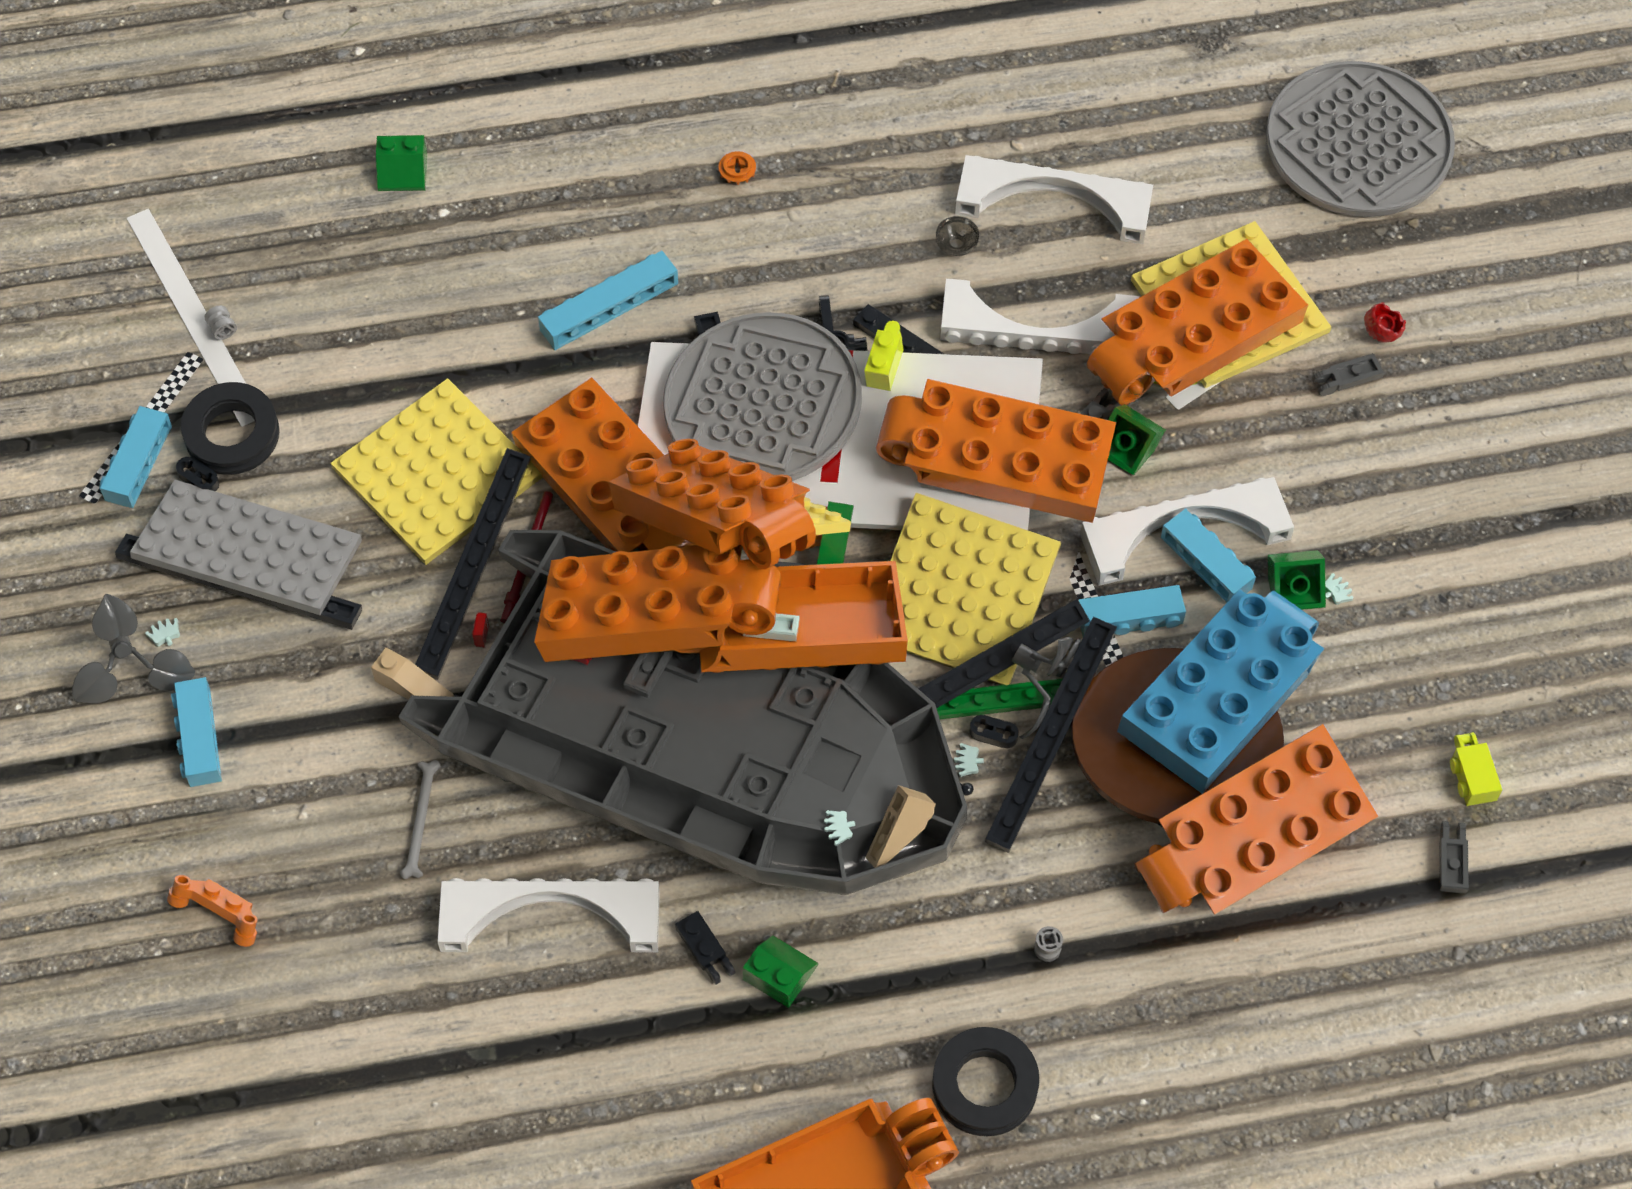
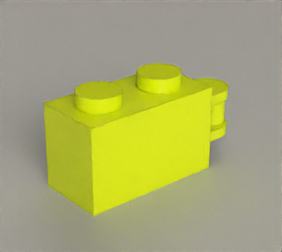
M889 321L886 323L884 331L877 330L864 370L867 387L891 391L903 353L900 325L896 321Z
M1474 732L1455 735L1454 743L1456 750L1450 759V768L1452 773L1457 776V787L1460 797H1464L1466 806L1497 801L1503 789L1487 743L1478 744Z

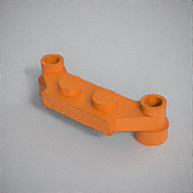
M185 875L175 877L173 887L169 889L167 902L171 906L183 908L188 905L189 899H192L235 924L233 940L236 944L248 947L255 943L257 917L252 914V903L210 879L199 881L191 880Z

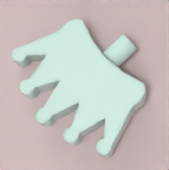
M1332 573L1327 581H1325L1326 599L1331 596L1336 605L1353 601V596H1347L1351 594L1352 589H1345L1349 583L1339 584L1343 578L1334 579L1335 574Z
M166 619V627L161 621H158L159 630L152 625L153 634L148 631L145 632L146 636L156 646L159 647L165 642L168 646H171L173 644L171 640L180 637L178 619H174L173 625L169 619Z
M960 743V748L964 750H956V755L961 757H954V762L960 763L955 765V769L963 770L959 772V776L978 773L977 763H984V758H977L979 754L978 747Z
M827 810L826 815L832 817L824 819V823L832 825L825 827L824 831L834 832L829 834L828 838L830 840L839 838L834 843L835 846H838L845 840L852 838L853 833L849 827L855 826V822H847V812Z

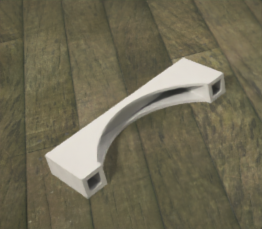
M965 156L956 199L955 215L979 218V214L983 210L1008 196L1028 191H1055L1077 197L1098 209L1114 225L1120 234V241L1137 244L1144 243L1153 190L1152 184L1127 181L1120 178L1102 177L1095 174L1089 175L1074 171L1057 170L1050 167H1038L1025 163L1019 164L1004 160H994L980 156Z
M946 279L940 340L950 343L963 342L974 345L1018 347L1025 350L1039 349L1048 352L1061 351L1071 354H1092L1101 343L1115 335L1101 319L1138 299L1140 296L1116 294L1115 300L1085 321L1065 327L1039 328L1016 323L992 310L976 295L970 287V281Z
M1258 478L1246 484L1237 483L1229 488L1211 489L1206 493L1195 496L1186 495L1174 501L1165 500L1153 506H1139L1134 510L1123 513L1114 512L1110 516L1094 517L1093 523L1082 522L1080 536L1098 585L1123 580L1125 563L1136 546L1146 536L1162 527L1185 508L1198 518L1216 519L1243 527L1264 539L1266 545L1291 540L1294 525L1275 478Z
M459 878L442 881L438 929L440 952H468V945L474 938L500 916L530 904L560 902L580 906L603 917L625 937L630 944L631 952H658L659 881L651 879L599 881L592 878L584 881H572L566 878L558 879L557 881H545L539 878L531 879L530 881H518L512 878L504 879L503 881H491L486 878H480L476 881H464Z

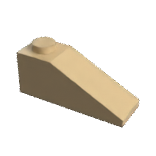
M388 648L383 650L371 666L375 682L408 700L411 695L454 697L453 693L407 658Z
M898 785L865 858L874 868L887 864L925 829L928 820L934 814L936 804L926 794Z

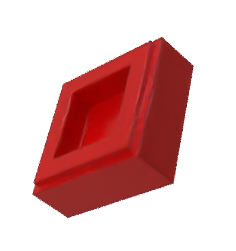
M478 612L476 614L472 633L476 647L485 648L489 628L487 613Z

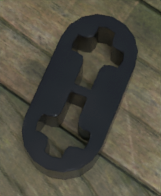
M183 457L178 460L176 470L182 481L201 489H209L215 492L218 490L220 483L217 474L212 469L193 457ZM186 467V468L189 469V468L192 467L194 473L191 472V471H189V470H186V471L184 472V468ZM201 478H203L206 481H209L211 479L212 483L209 484L206 482L205 484H203Z
M977 715L970 722V735L979 742L1008 749L1015 746L1018 741L1019 730L1011 722L986 715ZM980 724L985 725L983 732L978 731ZM1006 731L1010 732L1008 739L1003 738V734Z

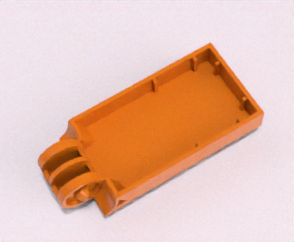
M1245 239L1103 317L1101 320L1115 335L1101 343L1093 351L1087 361V368L1095 376L1101 378V384L1113 392V397L1121 405H1127L1140 398L1155 381L1169 396H1173L1302 323L1308 304L1248 239Z
M592 377L511 432L516 447L523 454L531 456L530 461L541 473L544 480L605 548L616 552H631L636 548L639 551L662 549L668 546L685 547L696 545L615 510L608 481L626 474L627 464L641 458L658 459L664 456V454Z
M927 379L922 398L902 395L895 396L889 400L877 441L876 451L882 459L889 463L910 467L917 474V481L919 483L1093 523L1116 422Z
M681 439L671 443L668 446L669 453L658 459L641 458L627 464L626 474L608 481L615 510L719 555L738 545H742L748 558L760 569H768L777 564L779 558L787 559L794 555L795 550L803 551L811 547L816 540L813 520L804 507V498L806 493L810 491L809 488L792 482V478L788 475H773L760 470V466L757 463H742L732 459L726 451H712L701 447L695 439Z
M695 545L685 547L668 546L662 549L636 552L618 551L612 554L586 557L568 556L562 559L551 560L534 643L545 662L722 646L725 628L728 626L746 635L764 634L773 628L776 621V606L779 600L778 591L781 586V573L774 565L768 569H760L750 559L741 560L742 545H738L720 555Z
M896 561L776 567L781 573V586L778 591L779 600L776 606V613L800 616L796 642L746 637L728 626L725 628L722 646L675 650L680 653H700L701 672L713 673L737 670H775L778 668L906 662L908 639Z
M1324 724L1159 819L1171 842L1163 847L1158 844L1152 845L1149 849V855L1137 861L1134 865L1148 884L1147 888L1149 891H1152L1158 901L1157 905L1162 913L1178 905L1189 907L1192 903V897L1202 893L1215 915L1377 818L1378 815Z
M870 1098L691 1180V1189H931L925 1176L938 1171L952 1162L958 1156L959 1151L931 1098L918 1099L906 1104L895 1112L891 1111L887 1101L878 1103Z

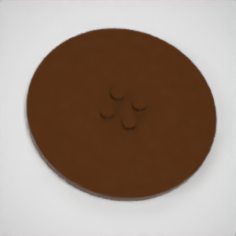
M1183 648L1150 649L1125 656L1113 662L1093 678L1073 719L1072 744L1079 767L1092 787L1102 797L1122 811L1156 824H1160L1159 819L1200 796L1202 793L1117 731L1122 715L1184 650ZM1278 711L1274 713L1206 791L1284 746L1283 726Z

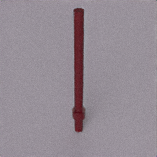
M545 491L543 493L531 530H542L553 498L551 492ZM519 570L516 572L511 590L506 593L504 599L505 607L500 619L504 624L521 597L520 592L526 575Z

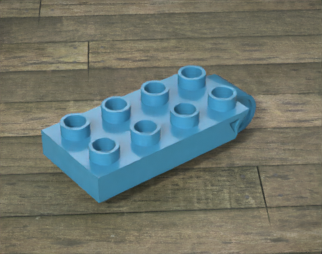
M1239 589L1122 715L1117 732L1203 794L1308 677L1313 665L1324 650L1322 646L1312 640L1319 622L1274 590L1264 598L1256 593L1246 594Z

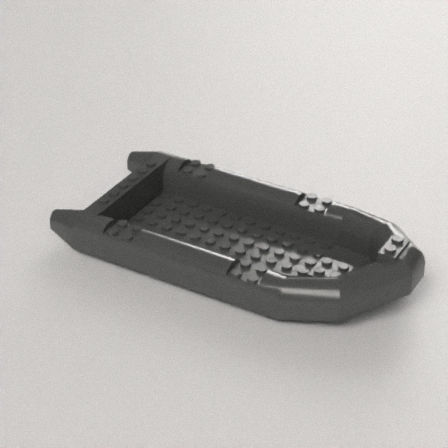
M560 530L509 531L498 549L499 555L531 580L463 696L411 695L399 715L402 725L449 758L499 777L505 782L514 783L525 788L527 791L536 792L691 855L694 859H701L715 865L719 869L728 870L761 884L849 895L945 862L967 819V804L935 703L889 663L778 668L775 670H737L713 673L701 672L700 653H680L674 651L652 693L647 698L624 688V682L640 653L595 657L590 660L588 665L575 660L545 662L534 641L551 560L562 559L568 556L586 557L616 552ZM898 785L926 794L936 805L934 807V814L928 820L925 829L887 864L874 868L865 857ZM827 810L847 812V822H855V826L849 827L853 833L852 838L845 840L838 846H835L834 843L839 838L831 840L828 838L829 834L834 832L824 831L825 827L832 825L824 823V819L832 817L826 815Z

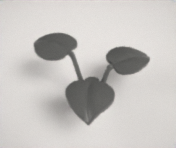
M105 594L101 604L94 613L92 628L96 636L109 641L111 653H109L108 666L105 669L99 662H91L83 666L74 679L72 694L77 702L101 703L109 700L115 694L118 686L116 677L109 673L112 670L114 658H126L131 653L147 668L152 669L149 672L148 681L153 687L160 690H174L176 682L191 680L195 675V669L183 653L174 649L160 651L155 655L153 664L149 663L135 647H132L129 638L130 635L134 634L138 625L134 611L121 599Z
M1066 637L1058 640V651L1054 659L1043 657L1024 644H1021L1012 662L1023 668L1021 673L1028 677L1044 697L1041 712L1035 725L1029 731L1019 736V738L1024 739L1041 725L1051 703L1049 702L1050 696L1032 676L1030 671L1036 672L1040 664L1045 662L1052 665L1047 675L1050 676L1059 667L1060 670L1056 676L1060 677L1069 667L1081 639L1073 640L1071 637ZM1069 650V653H1068L1066 659L1062 660L1063 657H1064V655H1065V654L1067 653V651Z

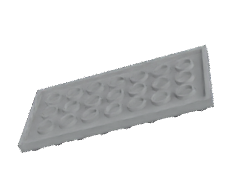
M174 480L131 549L130 555L132 559L321 615L362 539L360 534Z

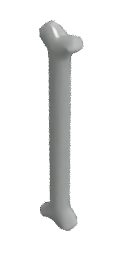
M433 760L430 763L424 761L418 763V767L423 772L408 861L406 866L400 870V875L403 879H408L411 876L416 878L423 876L422 871L418 868V860L433 775L441 767L437 760Z

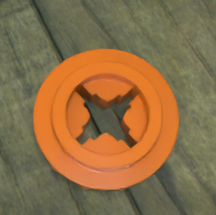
M730 152L723 156L719 162L721 178H725L728 183L736 182L737 185L743 181L748 183L749 179L755 175L756 162L752 156L745 152ZM736 163L740 166L739 173L735 172Z

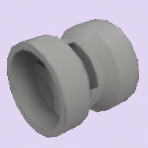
M215 306L206 312L204 316L205 321L212 327V333L216 339H227L236 332L237 326L234 320L230 318V313L225 306Z
M1050 926L1041 928L1038 931L1034 952L1040 960L1051 962L1059 957L1063 944L1061 932L1057 928Z

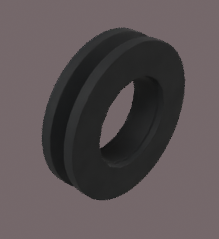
M240 382L220 383L201 391L187 405L181 420V433L189 455L212 469L216 474L222 475L244 473L261 465L273 453L280 433L274 406L267 395L254 386ZM241 411L253 417L255 420L253 432L239 444L231 446L216 445L206 437L207 426L215 417L224 412Z
M993 1027L971 1028L951 1038L939 1052L934 1065L932 1079L934 1099L942 1115L956 1128L976 1136L1001 1135L1018 1127L1031 1113L1039 1089V1069L1030 1049L1015 1035ZM989 1057L1005 1064L1011 1071L1014 1080V1089L1008 1099L999 1105L989 1107L976 1105L967 1100L959 1090L957 1082L958 1073L965 1063L974 1058Z

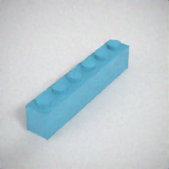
M663 251L651 254L645 260L628 266L619 274L610 276L604 282L587 288L576 297L565 300L561 305L544 311L542 315L538 316L539 329L553 349L557 350L678 285V270Z

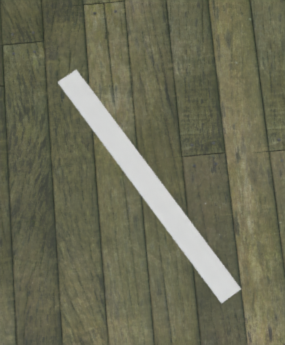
M146 209L128 217V222L217 383H245L223 341L214 337L212 327L205 321L206 311L150 210ZM233 411L242 427L255 421L251 415L245 412Z

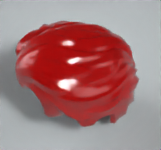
M1384 302L1373 305L1364 316L1366 331L1370 337L1379 342H1393L1400 338L1406 329V320H1403L1400 312L1392 311Z

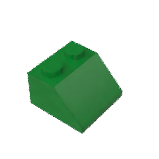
M424 135L377 136L376 169L378 191H426L427 148Z
M1124 404L1115 407L1108 419L1109 421L1116 422L1108 460L1128 473L1135 475L1155 451L1166 429Z
M1318 550L1268 554V581L1271 592L1273 590L1301 610L1326 608L1325 558Z
M771 936L755 949L743 966V980L789 1008L817 968L818 962L777 937Z

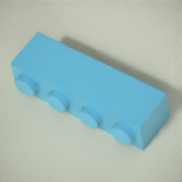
M139 406L136 414L132 415L129 429L126 435L124 434L121 437L120 448L117 454L113 455L110 460V468L107 475L103 476L100 481L99 488L105 501L129 508L134 507L172 428L167 413Z
M1185 508L1163 525L1161 539L1226 602L1239 589L1246 594L1253 589L1256 576L1252 569L1247 565H1243L1237 559L1235 553L1219 541L1214 532L1208 531L1202 525L1200 519L1195 514H1191Z
M1179 585L1079 599L1090 622L1094 616L1117 627L1116 635H1125L1131 631L1138 630L1146 632L1165 626L1167 628H1174L1183 624L1186 614ZM1090 622L1080 627L1082 637H1084Z
M204 677L176 682V693H171L174 709L178 708V716H174L176 731L181 733V739L177 740L179 755H183L184 762L180 763L182 779L187 778L190 787L222 782L211 690L208 681Z

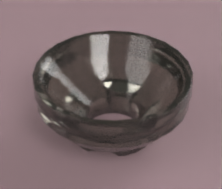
M953 216L946 218L938 225L936 230V242L939 248L952 256H963L971 253L979 241L977 225L966 217ZM954 239H959L964 245L955 248L951 246L950 242Z

